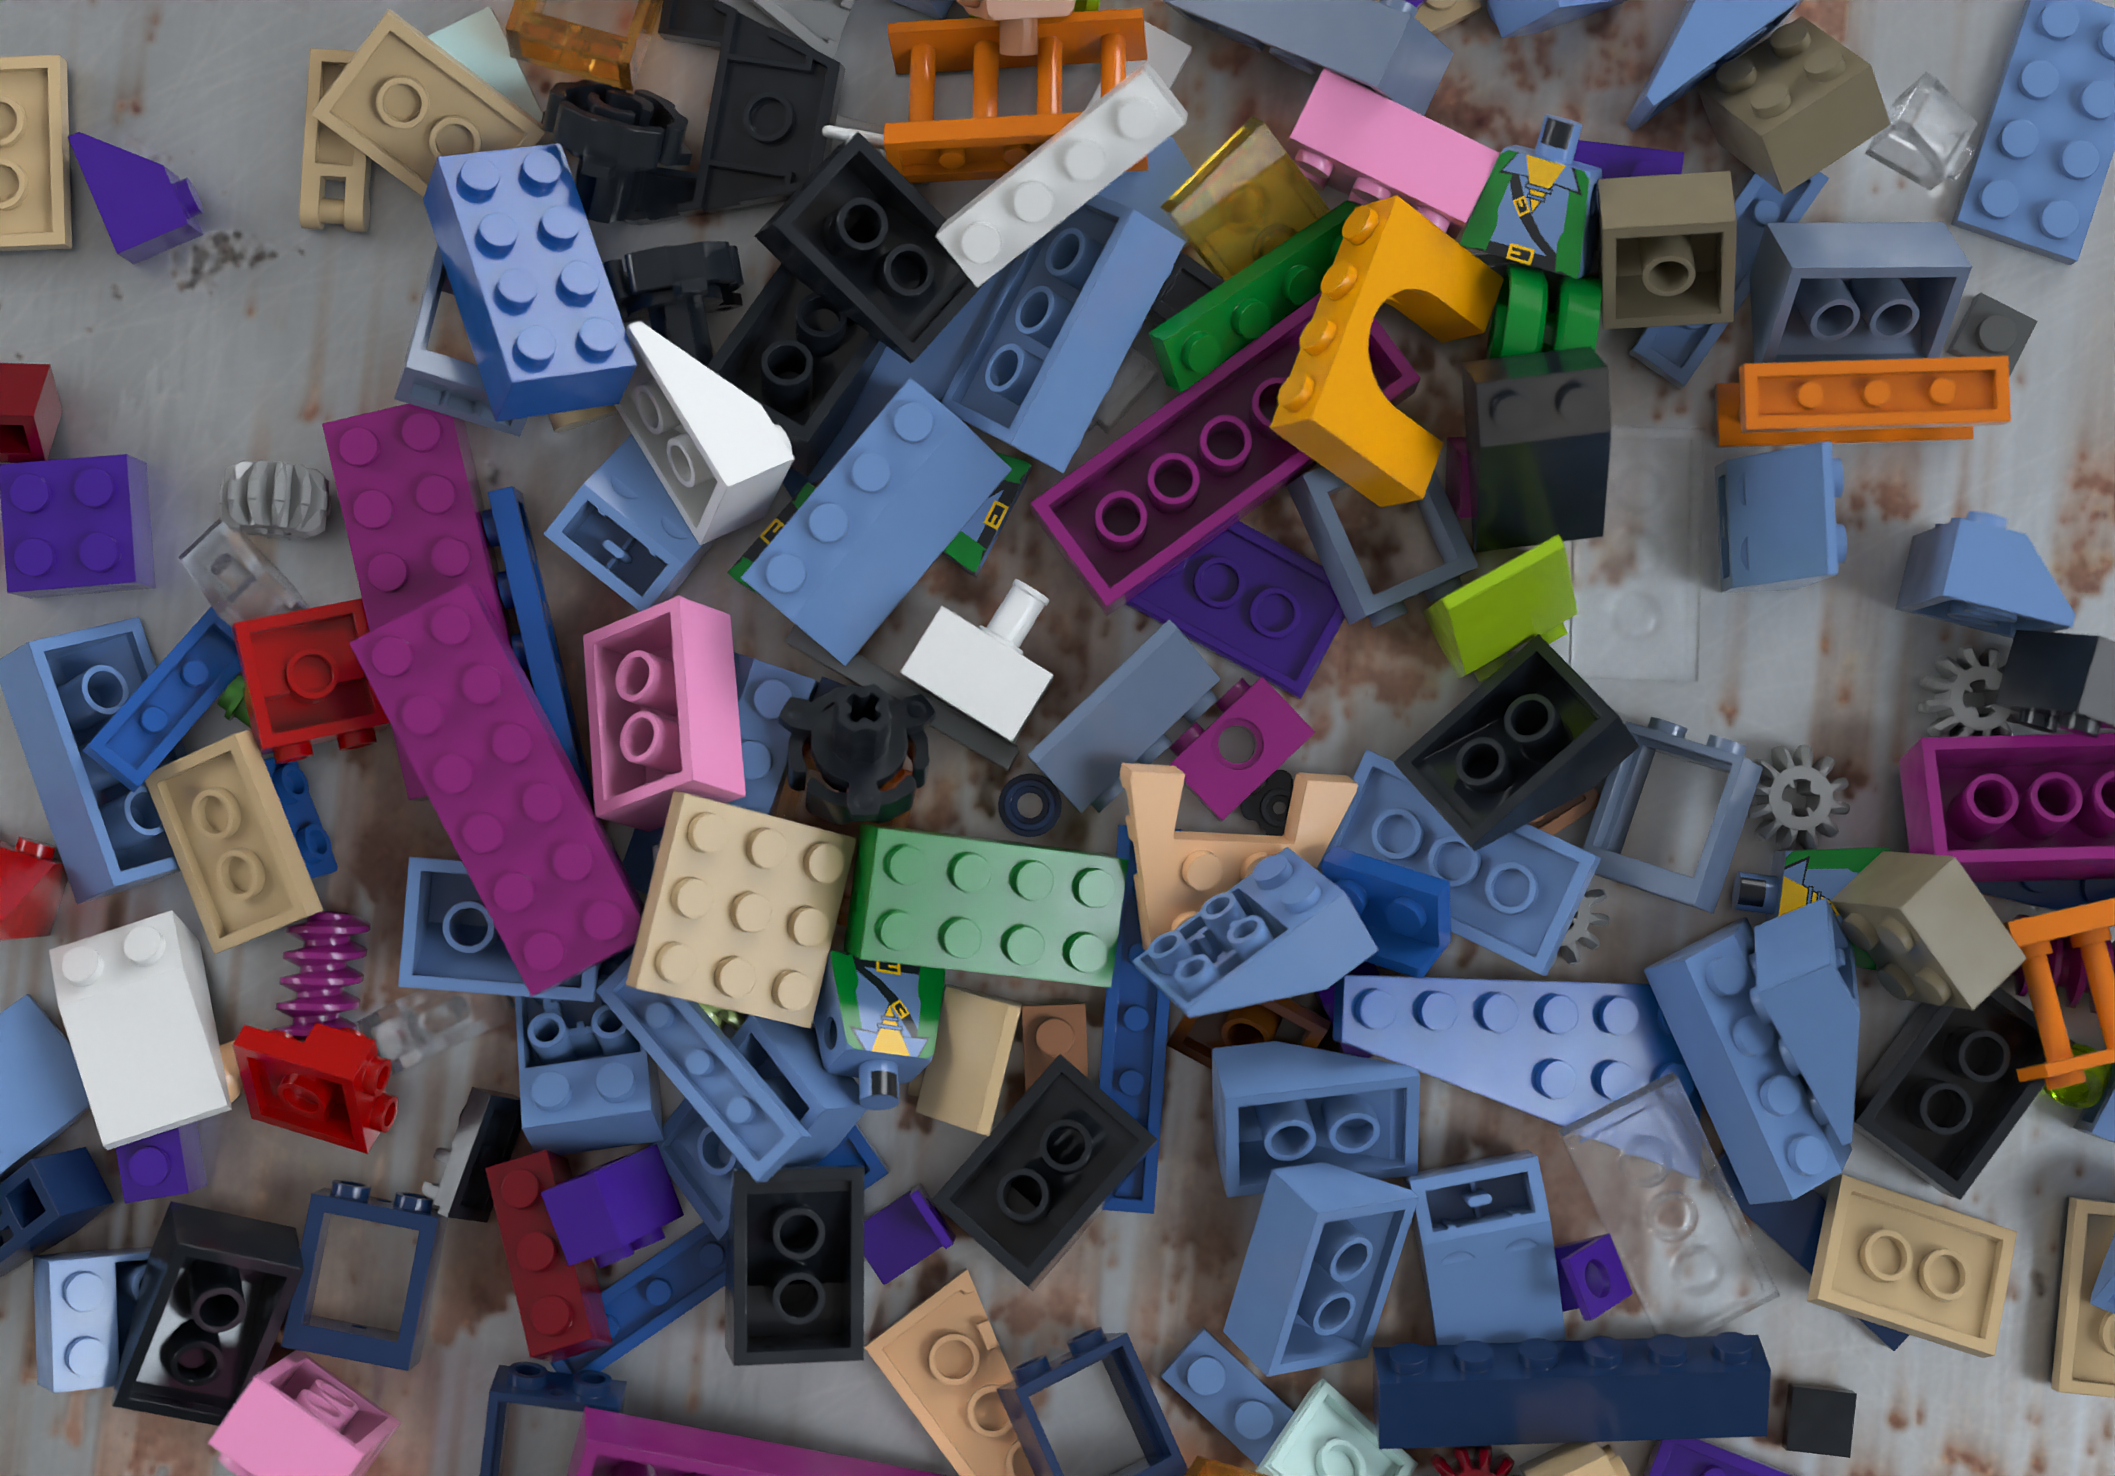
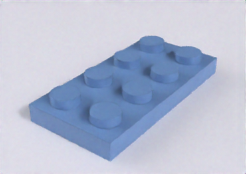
M2026 0L1951 225L2068 265L2078 261L2115 151V8L2092 0Z
M1366 749L1353 777V780L1358 783L1357 792L1322 859L1333 846L1450 881L1451 932L1540 975L1547 976L1601 857L1530 824H1526L1474 852L1395 766L1394 761ZM1322 859L1318 865L1320 869H1322Z

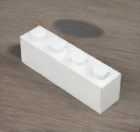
M1147 61L945 221L936 237L978 288L1184 126L1188 113Z

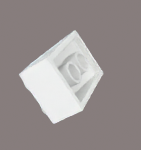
M641 321L628 325L626 334L637 366L620 403L616 404L615 407L699 545H703L764 518L794 460L791 443L783 428L772 423L760 403Z
M172 910L49 950L58 1007L102 1144L107 1150L232 1110L200 942Z

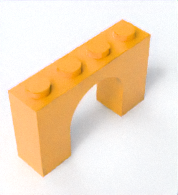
M1395 195L1356 207L1346 219L1342 228L1343 240L1333 265L1322 279V294L1312 320L1307 324L1300 336L1299 345L1301 348L1290 376L1283 383L1278 393L1279 405L1270 426L1271 430L1379 507L1422 500L1444 443L1394 407L1380 390L1371 369L1368 348L1370 328L1377 310L1383 302L1389 304L1438 341L1445 343L1485 332L1504 278Z

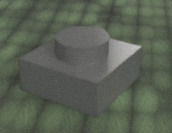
M1979 293L1974 296L1947 353L1955 357L2008 356L2010 377L2038 321L1983 293Z

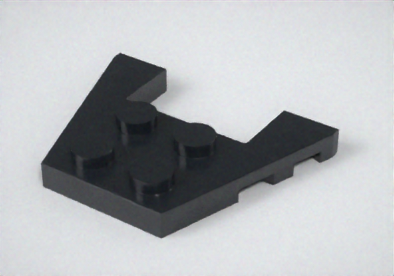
M663 0L658 34L663 39L720 47L698 171L688 172L657 167V169L635 172L624 220L629 224L640 226L789 199L830 155L833 139L824 137L822 129L826 125L835 126L845 74L844 66L840 62L790 36L741 14L737 9L720 0Z

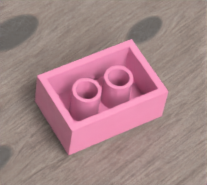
M1323 68L1290 135L1282 163L1292 168L1289 173L1290 176L1303 185L1319 191H1323L1325 186L1328 185L1349 195L1347 200L1359 206L1397 195L1455 240L1465 225L1500 153L1337 73Z
M676 596L583 635L595 817L650 832L665 826L673 791L725 804L746 796L730 614L687 598Z
M295 1350L254 1377L208 1443L221 1452L218 1456L219 1461L237 1476H364L402 1422L303 1351Z

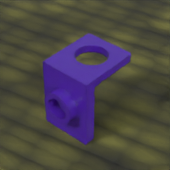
M921 1183L864 1221V1257L884 1285L942 1246L947 1249L955 1242L956 1235L936 1205L931 1201L932 1199Z
M1610 1233L1554 1246L1563 1312L1579 1308L1584 1321L1593 1320L1633 1294Z

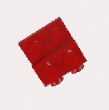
M362 598L235 622L232 625L246 688L244 698L251 729L261 755L273 753L275 764L290 763L314 756L312 745L337 740L339 751L353 750L376 744L375 732L383 731L391 724L350 645V642L370 632Z
M315 1022L305 1042H301L284 1031H265L244 1024L234 1041L233 1049L251 1119L365 1154L370 1152L379 1133H387L392 1127L397 1115L399 1102L397 1096L388 1094L385 1091L391 1073L390 1059L378 1056L376 1041L368 1038L363 1033L352 1028L336 1029Z

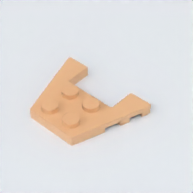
M1121 763V785L1127 790L1130 815L1126 816L1128 838L1134 842L1137 873L1133 874L1143 950H1148L1150 944L1158 936L1174 931L1197 914L1204 903L1211 897L1227 892L1250 875L1260 861L1280 853L1286 847L1317 869L1357 792L1358 783L1347 775L1296 772L1285 830L1282 836L1174 831L1185 773L1176 766Z

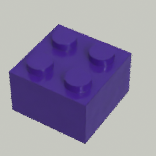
M128 454L0 464V500L7 593L26 598H41L156 588L146 462Z

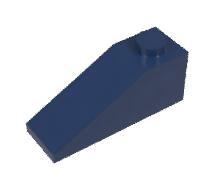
M86 1147L30 1159L0 1184V1277L33 1258V1255H39L73 1235L114 1203Z

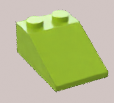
M1559 535L1447 595L1422 612L1458 679L1474 672L1477 680L1481 682L1493 675L1510 660L1507 652L1527 641L1530 642L1538 634L1548 644L1568 634L1563 622L1577 615L1578 611L1566 547Z

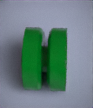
M1509 263L1505 269L1504 281L1491 317L1486 359L1589 346L1596 351L1601 310V281L1599 276L1585 275L1575 279L1563 275L1555 284L1547 310L1548 283L1542 269Z

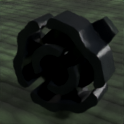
M590 78L577 82H559L550 90L546 111H543L541 120L542 128L553 133L552 140L555 143L564 146L567 151L579 158L574 182L587 220L610 224L613 221H624L635 172L657 169L658 162L668 166L690 165L692 153L683 144L688 120L675 109V105L671 101L644 89H637L634 91V94L627 93L626 85L620 82Z
M702 241L632 252L624 255L626 271L623 269L622 259L604 262L603 267L622 322L650 320L652 330L707 367L714 355L706 312H726L743 306L741 293L734 292L744 285L737 246H730L728 241Z
M874 683L868 686L849 684L845 688L837 687L814 699L812 702L790 697L784 705L778 723L791 733L787 754L789 787L797 792L805 791L808 768L804 758L811 747V756L821 773L822 779L832 789L839 792L829 790L818 780L811 778L807 782L805 808L809 813L833 824L840 825L852 821H870L877 824L889 822L912 808L916 788L924 786L927 781L930 758L928 738L924 729L935 719V710L922 693L905 697L900 701L898 698L887 694ZM907 755L912 761V775L906 776L893 789L879 791L903 768Z

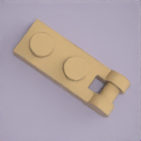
M310 48L299 203L300 225L305 229H323L325 223L344 224L346 231L367 232L369 228L371 158L311 115L313 109L357 51ZM326 180L345 181L344 199L325 197Z

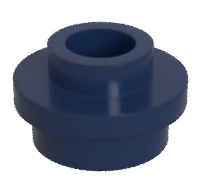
M1032 773L1022 774L1011 779L1002 789L998 800L999 815L1005 826L1013 833L1024 837H1037L1051 830L1057 823L1062 809L1061 797L1054 784L1044 776ZM1034 793L1041 798L1043 807L1038 816L1026 818L1019 813L1017 804L1022 795Z

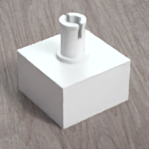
M1016 578L1012 583V588L987 627L980 625L977 628L941 606L900 672L908 681L1014 744L1053 683V674L1022 656L1024 652L1019 649L1041 610L1050 600Z

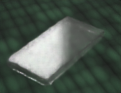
M1611 425L1612 433L1603 537L1572 540L1571 579L1578 614L1569 620L1568 664L1582 679L1698 682L1705 428Z
M1673 1072L1557 1130L1606 1233L1611 1235L1624 1271L1655 1336L1660 1334H1673L1679 1337L1702 1336L1780 1296L1679 1078Z

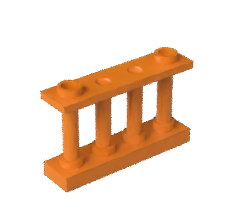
M1143 8L1072 12L1069 16L1038 18V54L1029 56H1009L999 53V20L963 18L888 23V37L896 75L910 74L908 122L884 123L883 144L887 161L910 184L1001 178L1083 113H1062V65L1101 63V97H1103L1126 78V61L1147 60ZM1037 66L1036 115L998 117L999 69ZM973 70L972 118L934 120L935 72ZM1148 154L1125 172L1148 171Z
M1987 356L1743 364L1739 367V383L1715 384L1717 448L1801 446L1819 442H1832V445L1972 440L1973 426L2005 425L2011 422L2009 357Z
M2115 898L2002 923L2027 957L2021 966L2047 1061L2046 1063L2016 1069L2019 1082L2044 1078L2047 1090L2087 1082L2084 1073L2086 1068L2115 1062V975L2106 941L2112 940L2109 927L2115 926ZM2070 936L2072 948H2080L2106 1049L2076 1056L2072 1054L2046 955L2053 953L2050 940Z

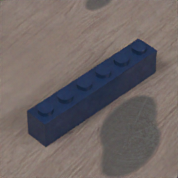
M1723 1332L1716 1336L1698 1337L1660 1334L1652 1338L1614 1339L1607 1336H1596L1588 1340L1549 1341L1541 1338H1532L1518 1343L1488 1344L1469 1340L1457 1345L1421 1346L1416 1343H1400L1393 1347H1373V1417L1379 1449L1767 1436L1771 1369L1759 1335H1744L1738 1332Z

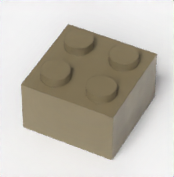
M1803 16L1779 27L1769 38L1740 57L1726 62L1717 72L1696 85L1718 144L1783 195L1891 125L1871 65Z
M1730 171L1598 179V276L1601 281L1603 330L1734 322L1737 218Z
M1882 851L1830 900L1843 918L1841 927L1845 935L1857 947L1867 951L1880 969L1877 972V977L1882 986L1891 995L1902 1001L1909 1000L1937 1006L1974 1010L2027 959L1955 856Z

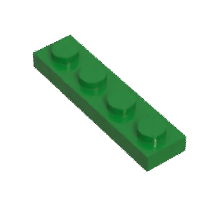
M1348 200L1344 201L1150 331L1148 334L1166 385L1182 393L1322 292V279L1333 265L1343 240V225L1348 216L1359 205Z

